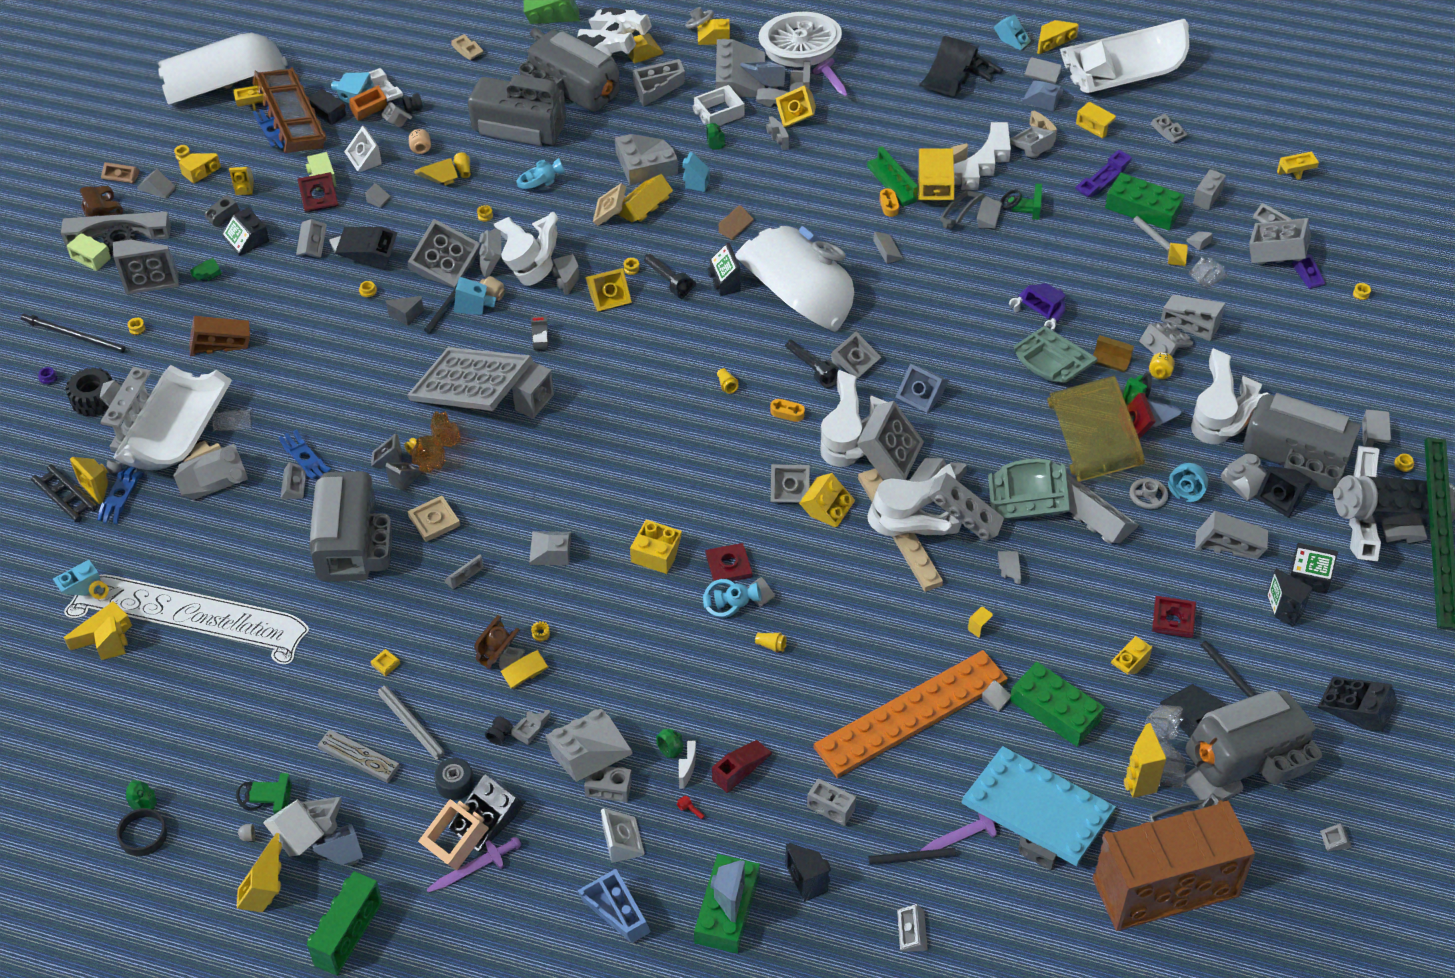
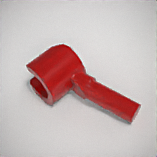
M683 796L677 800V806L681 811L688 808L701 820L705 817L692 805V801L688 796Z

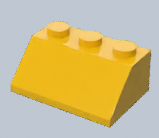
M662 174L648 179L623 199L622 210L618 215L630 222L637 220L640 222L648 216L647 213L649 211L652 212L659 207L657 205L659 202L663 203L666 201L673 189Z
M1151 723L1145 725L1134 745L1129 767H1127V775L1124 778L1125 788L1127 791L1130 790L1133 798L1157 793L1166 762L1165 754Z

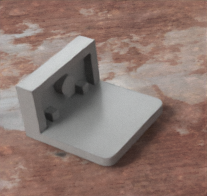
M1171 322L1150 323L1139 340L1140 343L1154 354L1165 352L1173 356L1178 347H1191L1193 345L1190 337L1178 331L1177 326Z

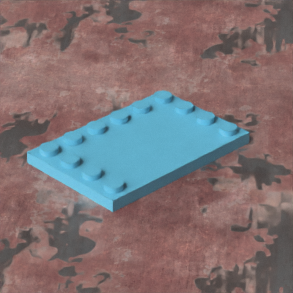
M1004 746L997 752L962 799V804L1029 841L1054 852L1057 856L1075 866L1081 861L1114 813L1116 807Z

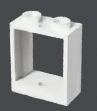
M729 85L694 97L693 110L695 114L700 116L703 124L716 123L720 126L744 117V103ZM726 102L729 108L713 114L707 111V108Z

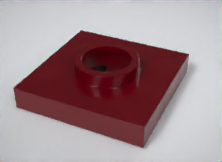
M331 172L297 178L305 212L339 206ZM315 188H321L324 190L325 195L320 199H314L312 191Z
M1139 393L1118 415L1123 432L1127 435V439L1130 440L1129 445L1133 446L1156 422L1144 393ZM1132 416L1136 417L1134 422L1131 421Z
M744 543L705 550L713 582L719 579L736 581L752 578V571ZM731 557L735 559V563L732 565H725L721 561L722 559L723 561L731 559Z
M1155 596L1152 632L1193 638L1196 602ZM1175 615L1180 619V623L1172 620L1169 622L1166 617Z

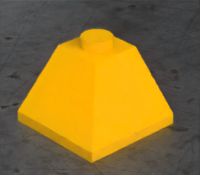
M712 19L699 25L698 45H717V39H730L729 19Z
M648 33L634 36L636 45L627 53L635 64L662 55L663 51Z
M805 85L775 98L784 128L815 114L816 104L813 94Z
M451 158L414 171L417 176L438 184L444 183V185L454 183L453 179L458 178Z
M623 268L586 277L589 293L597 311L632 303Z
M70 458L79 484L99 505L103 503L109 482L106 476L108 471L102 463L99 465L94 459Z

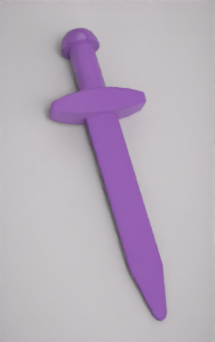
M829 58L818 63L813 73L817 75L823 72L836 90L842 95L847 96L844 85L830 69L835 62L834 59Z
M978 813L980 820L933 840L920 851L942 849L984 829L991 837H995L996 830L994 824L997 822Z
M513 837L511 841L498 848L489 840L486 841L488 853L443 876L431 885L427 892L447 887L492 861L500 869L503 868L501 856L515 848L516 850L519 849L521 846L520 840L517 837Z

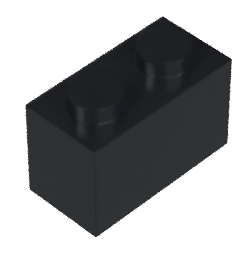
M321 89L309 97L310 105L314 108L315 115L327 123L333 125L346 116L344 102L334 97L331 93Z

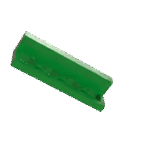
M883 146L878 147L877 158L867 162L869 170L885 188L892 189L895 192L898 203L902 207L917 202L918 186Z

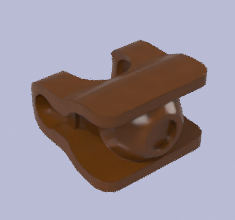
M88 186L80 189V194L83 197L81 209L86 217L122 215L123 208L121 204L117 201H112L114 192L111 187Z
M499 614L479 636L474 645L477 662L488 669L494 665L520 633V629L517 627L509 634L507 629L504 628L501 622L502 617Z

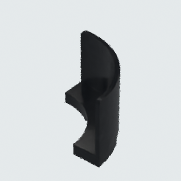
M946 35L943 36L934 63L925 79L919 83V86L954 97L958 95L961 91V84H965L969 77L968 69L970 65H974L980 45Z

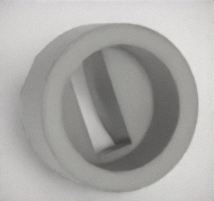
M107 460L108 473L116 475L122 470L123 463Z
M253 823L245 824L239 828L238 835L241 840H255V827Z

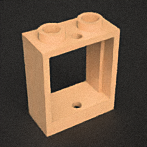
M450 799L418 842L446 864L458 870L488 830V827L483 824L485 819L476 812L472 815L467 811L470 808L460 800L456 804ZM459 812L473 824L449 854L436 844L435 841L456 813Z

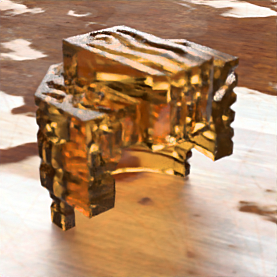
M438 411L434 412L430 428L435 442L438 445L447 447L460 443L458 426L454 422H449L446 411L440 414Z
M429 435L417 438V443L411 450L412 464L418 465L419 470L426 473H431L434 468L441 469L446 461L444 444L440 438Z

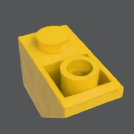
M216 153L190 154L179 161L182 175L193 184L221 168Z
M229 168L235 195L253 194L254 179L251 168Z
M111 615L94 632L96 649L101 660L126 654L124 647L128 645L125 633L123 634L121 623L116 622L114 615Z
M1135 636L1111 661V664L1127 675L1137 674L1148 663L1152 646Z

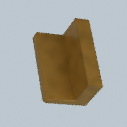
M1099 335L1093 354L1094 357L1098 358L1095 364L1125 373L1132 359L1134 346Z

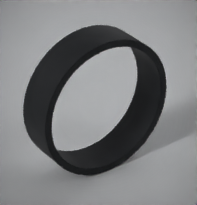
M141 808L131 811L121 819L116 835L122 849L132 856H146L154 853L164 844L167 837V827L162 816L157 811ZM152 817L162 823L160 835L150 845L132 848L122 842L124 829L138 818Z

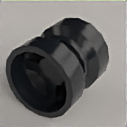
M419 93L413 94L411 97H402L406 112L410 113L413 109H423Z
M496 716L492 722V727H489L484 735L488 741L500 746L504 743L505 736L513 729V725L504 717Z

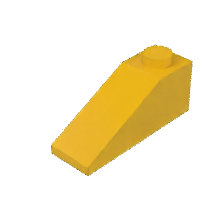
M112 601L63 638L70 650L95 644L94 632L109 616L114 615L116 622L121 623L123 633H125L132 626L128 615Z

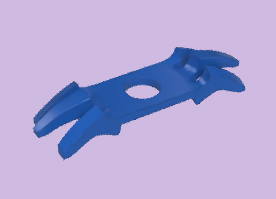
M260 109L263 120L261 121L257 112L253 111L254 117L264 132L270 146L275 147L272 141L274 140L276 146L279 149H283L284 147L279 140L280 129H276L274 132L267 131L268 128L274 127L275 117L268 119L263 110Z
M297 429L294 430V435L298 444L293 441L288 433L284 434L287 442L282 436L279 437L285 451L292 455L308 477L320 479L321 475H323L321 471L327 473L331 470L306 445V441L301 438ZM302 454H309L311 456L307 460L300 459Z
M131 466L117 474V480L105 502L101 504L98 521L103 519V523L107 524L111 513L115 509L113 523L118 524L120 513L124 510V505L133 488L136 487L139 478L144 475L143 472L139 471L133 474L136 468ZM119 490L125 491L122 497L114 496Z

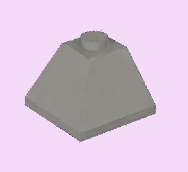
M533 531L530 565H569L571 532Z

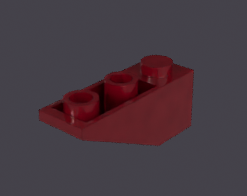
M758 740L726 754L712 767V781L728 793L772 755V752Z

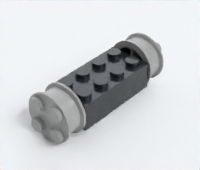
M1347 475L1339 481L1337 487L1333 490L1337 512L1345 519L1355 517L1362 522L1428 526L1430 524L1427 480L1371 476L1357 478ZM1449 483L1453 522L1455 520V486Z

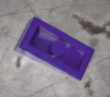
M1312 254L1306 255L1305 259L1292 262L1294 269L1309 289L1326 284Z

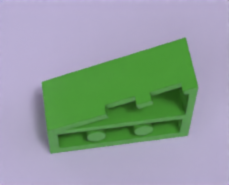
M524 0V13L530 24L580 21L579 8L575 0Z

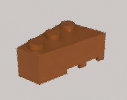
M194 316L189 340L190 356H196V353L200 352L212 354L213 351L224 349V352L247 349L250 338L249 321Z

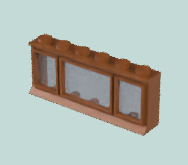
M293 67L286 70L267 72L255 70L253 85H258V94H264L263 105H269V117H275L274 129H280L279 140L285 141L284 152L322 149L324 141H326V133L322 130L320 120H317L315 110L311 107L309 97L305 95L304 87L300 84L298 74L294 72Z

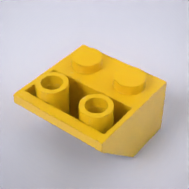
M833 473L817 477L799 504L810 517L833 527H838L855 499Z
M646 519L630 547L631 562L667 574L675 560L682 531Z

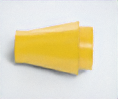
M463 152L456 154L453 162L461 177H470V157Z
M725 368L717 372L721 389L729 394L734 393L738 389V380Z
M758 632L755 638V644L775 652L784 651L787 643V637L782 635V633Z

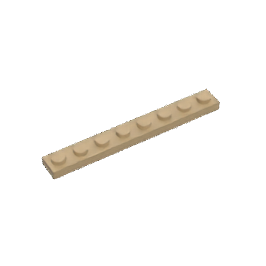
M876 469L858 474V480L871 502H873L879 484L883 481ZM915 533L892 536L924 592L943 585V580Z

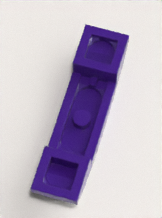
M1118 149L1108 158V163L1090 179L1086 177L1075 189L1087 197L1099 194L1117 179L1119 174L1129 165L1132 157Z

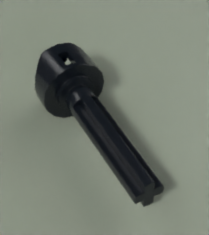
M652 254L644 256L645 259L643 261L670 282V291L679 299L683 300L696 287L695 280L686 273L675 274Z
M788 340L785 347L815 371L814 379L827 389L837 384L839 367L830 360L820 362L793 340Z

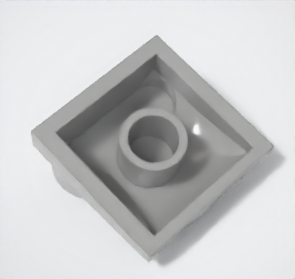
M1032 126L1010 138V143L1025 150L1026 156L1036 158L1039 154L1050 150L1054 146L1056 133L1055 131Z
M495 228L491 231L486 230L484 233L482 232L479 239L481 243L480 267L485 278L490 276L501 257V230Z
M857 331L830 354L834 364L838 367H843L848 373L856 376L857 379L881 358Z
M1245 454L1228 465L1222 472L1221 479L1248 502L1256 497L1267 471L1260 465L1259 457L1254 454Z
M771 464V503H799L809 490L810 465Z
M1197 767L1182 775L1184 781L1200 800H1206L1211 793H1214L1222 801H1225L1243 790L1241 780L1224 787H1214ZM1212 801L1208 807L1212 806L1215 802Z
M341 797L300 802L324 832L322 836H329L334 833V830L337 828L335 818L342 802Z

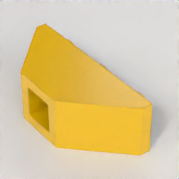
M1056 20L1041 27L1037 53H1044L1077 38L1079 25L1077 23Z

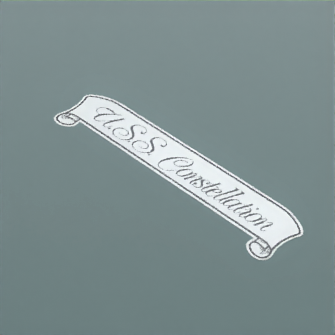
M99 575L101 581L109 588L108 595L105 598L98 600L91 596V594L86 596L75 595L64 611L66 616L78 618L84 616L88 608L101 610L114 601L128 617L273 648L271 657L280 664H288L293 660L299 641L309 631L308 626L302 620L288 613L112 575ZM99 588L94 592L101 594L104 589Z

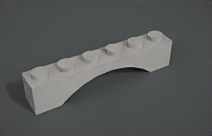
M168 212L63 218L61 228L64 244L68 245L81 233L96 238L105 235L104 232H109L108 228L111 227L113 229L115 225L117 227L119 225H123V227L128 225V227L134 230V233L146 236L152 240L168 239L170 237L171 223Z

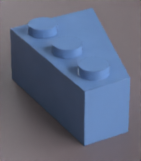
M617 869L577 891L587 906L629 942L633 943L651 932Z

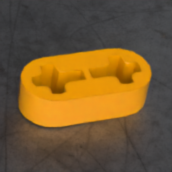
M889 188L881 190L880 204L883 213L889 217L898 215L899 203L895 192Z
M775 399L771 402L770 412L774 417L794 422L804 419L805 408L803 405L783 399Z

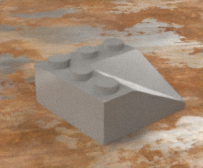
M634 134L615 137L616 154L629 185L642 183L660 174L663 177L678 174V159L673 148L663 139Z
M1309 219L1255 223L1249 242L1251 262L1265 264L1271 261L1280 263L1285 260L1300 261L1305 259L1311 238Z
M433 219L409 259L408 269L424 278L455 288L459 277L464 276L479 253L480 243Z
M136 240L113 242V256L126 295L179 286L177 266L168 246Z
M895 401L876 405L857 445L884 480L891 478L906 480L924 441Z
M602 709L591 711L588 715L575 719L570 724L562 728H556L551 733L545 735L552 756L576 782L633 754L611 718Z

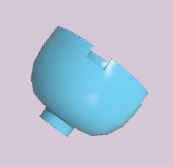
M1184 463L1172 471L1169 476L1168 486L1176 498L1180 499V496L1188 499L1186 502H1194L1202 498L1206 492L1208 476L1201 466L1195 463Z

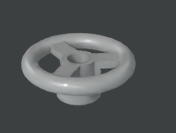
M701 7L690 12L692 18L686 23V27L691 29L707 22L713 17L714 11L707 10L703 12Z
M816 241L812 244L814 251L820 254L818 260L824 264L830 265L833 260L841 261L846 258L844 251L835 245L822 241Z
M1143 478L1132 484L1130 487V497L1139 507L1156 509L1166 503L1168 491L1158 480ZM1143 484L1142 490H1136L1138 486ZM1158 488L1162 492V498L1160 501L1156 498ZM1137 496L1145 497L1149 499L1152 503L1150 504L1142 502L1137 498Z

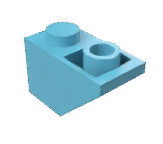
M1015 14L1001 20L993 27L1001 41L1019 50L1031 42Z
M689 152L688 157L684 158L683 161L685 188L705 192L710 181L709 167L693 152Z
M90 560L53 578L62 594L81 596L90 594L89 585L97 580L101 581L97 570ZM99 585L94 588V591L101 587Z

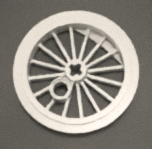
M792 12L777 16L768 21L759 32V41L765 48L768 57L776 63L791 67H804V61H810L811 66L831 57L841 39L842 31L835 20L823 14Z

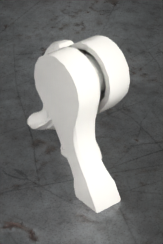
M551 212L549 216L532 223L539 232L537 240L530 233H525L510 217L494 224L496 229L501 230V236L507 240L501 254L502 259L514 271V274L523 285L530 286L536 284L546 277L552 269L553 262L551 256L558 234L557 226L555 225L558 217L555 212Z
M1214 348L1209 358V367L1214 382L1199 395L1191 424L1192 433L1195 437L1209 444L1225 442L1230 436H1234L1244 430L1251 419L1258 400L1262 395L1269 394L1268 392L1260 394L1262 384L1243 376L1240 384L1241 396L1236 398L1233 376L1230 369L1231 356Z
M841 370L838 371L837 389L841 401L837 408L823 419L820 447L822 458L830 465L837 467L852 465L865 455L857 445V442L876 405L887 403L884 400L871 396L870 415L861 420L856 391L857 377Z
M946 465L935 476L926 481L912 482L892 478L882 481L877 488L867 515L871 527L886 536H897L904 533L921 535L958 533L962 523L947 511L941 515H932L921 510V508L933 502L928 497V494L936 478L947 472L956 479L951 465Z

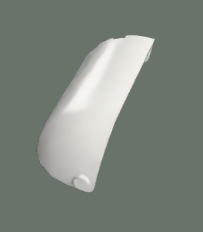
M1185 19L1062 48L1060 51L1066 69L1069 68L1072 73L1070 78L1074 84L1079 85L1080 90L1083 92H1094L1167 74L1177 69L1185 60L1189 49V25ZM1102 41L1112 56L1116 78L1110 79L1086 74L1083 70L1080 52Z
M255 33L239 34L158 63L160 67L159 76L161 79H164L165 83L162 85L167 103L171 106L185 99L254 77L255 70L258 72L286 70V66H288L286 58L282 57L277 46L267 37Z
M789 226L766 229L760 232L759 236L752 241L749 239L735 255L736 258L785 303L822 327L833 332L838 331L852 307L854 297L853 281L847 271L834 260L830 265L820 262L818 260L820 254L812 248L813 242L803 236L798 229Z
M170 365L162 374L114 455V459L123 464L144 470H161L180 463L192 451L232 380L218 370L210 374H203L200 377H193L192 373L184 372Z

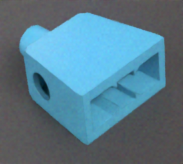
M368 72L345 73L340 82L333 81L331 87L333 91H337L340 100L350 103V98L371 89L374 84Z
M459 277L455 294L454 313L481 315L483 314L484 306L495 307L496 297L486 295L487 286L485 284Z

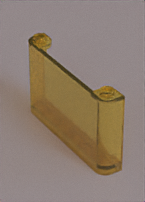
M1115 375L1049 393L1050 397L1047 398L1048 406L1056 412L1072 460L1069 468L1071 474L1076 475L1078 482L1145 464L1140 441Z

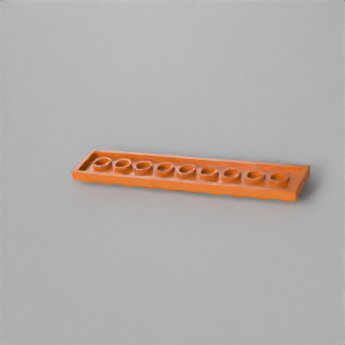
M982 650L814 743V749L836 778H839L978 700L993 680L1003 686L1007 683L1008 678L985 651Z

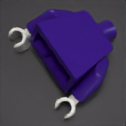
M1047 283L1028 285L1018 295V298L1010 300L1009 305L1010 309L1014 306V312H1018L1021 309L1020 303L1023 302L1047 319H1051L1046 321L1044 326L1050 327L1052 331H1055V323L1059 322L1065 312L1066 303L1064 300L1066 296L1061 289H1056Z

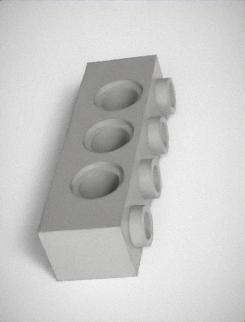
M947 472L934 480L928 494L931 500L985 542L998 535L1004 520L1003 516Z

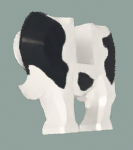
M603 8L597 10L594 17L589 19L592 30L580 29L577 39L609 56L617 51L629 53L636 45L632 32L638 30L641 35H645L652 25L647 14L641 16L635 10Z

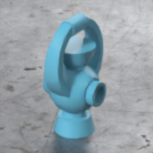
M560 158L555 160L553 165L545 160H541L536 163L537 167L523 173L516 182L517 186L522 189L533 188L543 183L548 186L554 183L556 173H566Z
M727 579L716 580L705 590L703 595L704 608L715 617H730L739 608L747 605L750 599L752 601H762L760 585L756 582L750 585V588H747L743 584H737ZM718 585H730L726 593L722 590H714V598L718 609L723 608L726 603H729L732 608L724 613L713 611L711 609L710 592Z

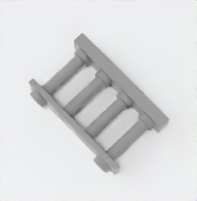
M135 367L131 369L101 420L102 425L112 426L116 434L110 445V449L113 452L117 451L150 396L145 387V382L151 374L150 370Z

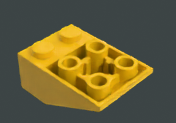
M919 149L918 200H954L953 149Z
M279 833L274 835L239 886L237 891V909L263 912L272 903L274 896L278 895L281 887V882L278 881V874L281 870L279 854L282 849V843L279 842Z

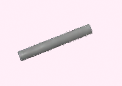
M1138 216L1133 219L1134 223L1169 251V242Z

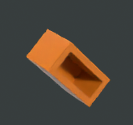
M379 85L349 99L350 109L357 121L387 106V98Z

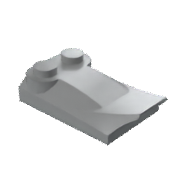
M234 444L179 464L177 471L173 475L181 496L191 498L192 500L248 479Z

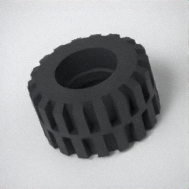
M96 367L77 371V374H73L70 377L71 379L67 381L65 387L73 410L79 415L83 414V416L91 415L92 417L96 414H103L109 407L100 398L103 383L112 381L111 375L101 368L96 369Z

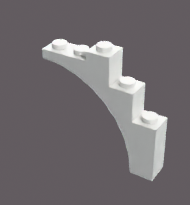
M991 122L990 134L984 146L975 155L954 164V185H961V190H978L980 176H994L995 162H1009L1011 148L1008 122Z
M1358 446L1354 470L1355 477H1376L1379 456L1378 448ZM1355 517L1351 518L1349 521V525L1353 529L1350 544L1351 551L1357 559L1378 561L1381 541L1378 537L1376 523L1362 522Z

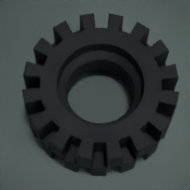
M115 225L113 229L111 227L108 228L109 232H104L103 241L109 248L111 255H113V242H118L121 239L137 241L134 230L128 227V225L124 227L123 225H119V227Z

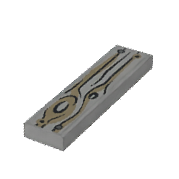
M329 730L318 744V749L386 783L391 780L400 768L399 763L332 730Z

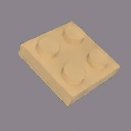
M620 183L598 198L593 218L594 224L598 226L603 222H607L613 215L620 213L622 202L625 198L626 186Z
M443 496L408 511L409 518L425 542L460 526L459 519Z

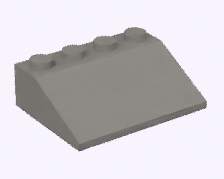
M717 39L716 89L729 85L738 97H756L757 90L765 88V85L761 84L743 69L741 63L765 62V52L733 39Z

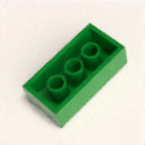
M1120 173L1107 193L1105 208L1131 218L1138 216L1145 223L1169 231L1182 210L1185 195Z
M1037 661L1012 687L1010 702L1076 747L1101 722L1105 708Z
M717 854L694 929V944L738 954L760 878V863ZM741 860L745 861V885L736 922H731L714 898L711 880L713 875H717L719 867Z
M353 871L350 878L345 879L341 892L331 902V908L327 914L321 917L316 932L312 933L308 938L307 947L315 967L338 976L383 903L376 880Z

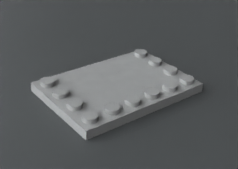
M448 347L407 396L410 401L493 411L528 369L533 360L530 355Z

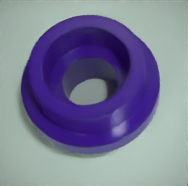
M44 367L39 371L38 379L43 384H50L57 379V373L51 367Z

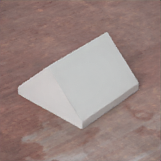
M1102 41L1080 52L1083 70L1086 74L1110 79L1116 78L1112 56Z
M362 126L344 151L358 172L382 164L379 146L366 127Z
M298 799L263 822L273 836L279 833V842L282 843L283 849L289 856L302 854L324 834Z
M603 808L601 810L602 824L611 862L644 855L636 818Z

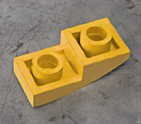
M536 650L500 672L510 688L514 689L527 679H533L546 670L548 665L539 651Z

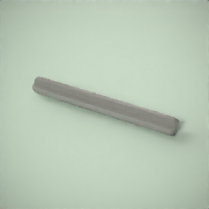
M388 686L380 688L378 690L379 696L429 753L437 760L443 757L445 754L444 749Z

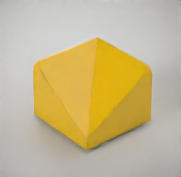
M1170 243L1168 264L1186 266L1188 245Z
M980 607L969 618L968 631L980 637L982 626L993 614L984 607Z

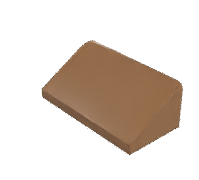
M104 162L101 179L133 184L140 170L133 166Z
M739 205L719 223V233L733 240L754 219Z

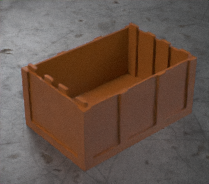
M1220 800L1217 805L1183 812L1180 815L1151 823H1143L1140 826L1109 833V831H1106L1102 838L1103 844L1095 870L1096 873L1093 874L1092 879L1117 932L1238 898L1255 852L1229 801L1222 802Z

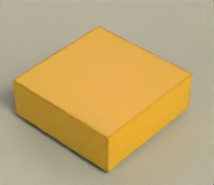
M386 649L371 661V665L385 677L400 664V660Z

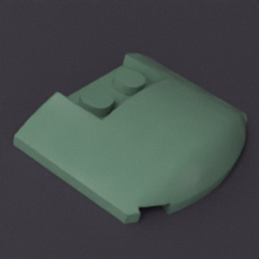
M1043 326L1014 346V352H1016L1018 359L1027 369L1037 376L1053 382H1068L1098 360V358L1046 326Z
M1025 459L1006 464L994 475L992 473L988 475L991 508L1004 517L1003 521L1044 515L1054 516L1070 511L1066 466L1063 464L1060 466L1046 459Z

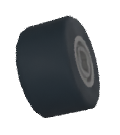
M446 759L437 766L434 772L436 788L444 798L457 800L467 796L472 791L474 786L473 772L469 763L464 759Z

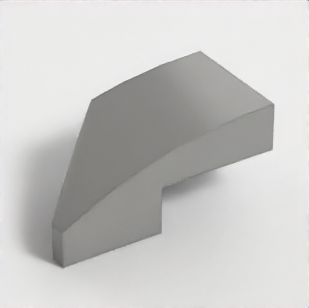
M998 551L999 568L1002 569L1001 576L1004 578L1011 577L1015 579L1014 583L1020 584L1021 574L1018 551Z
M544 710V713L533 714L532 711L527 712L526 718H523L511 729V736L528 745L543 728L551 716V711Z

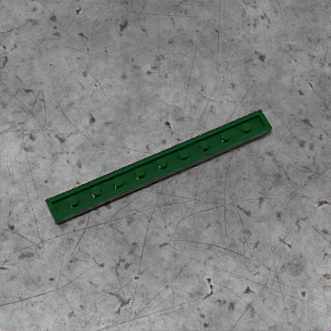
M1428 437L1424 440L1436 621L1438 629L1455 630V554L1446 439Z

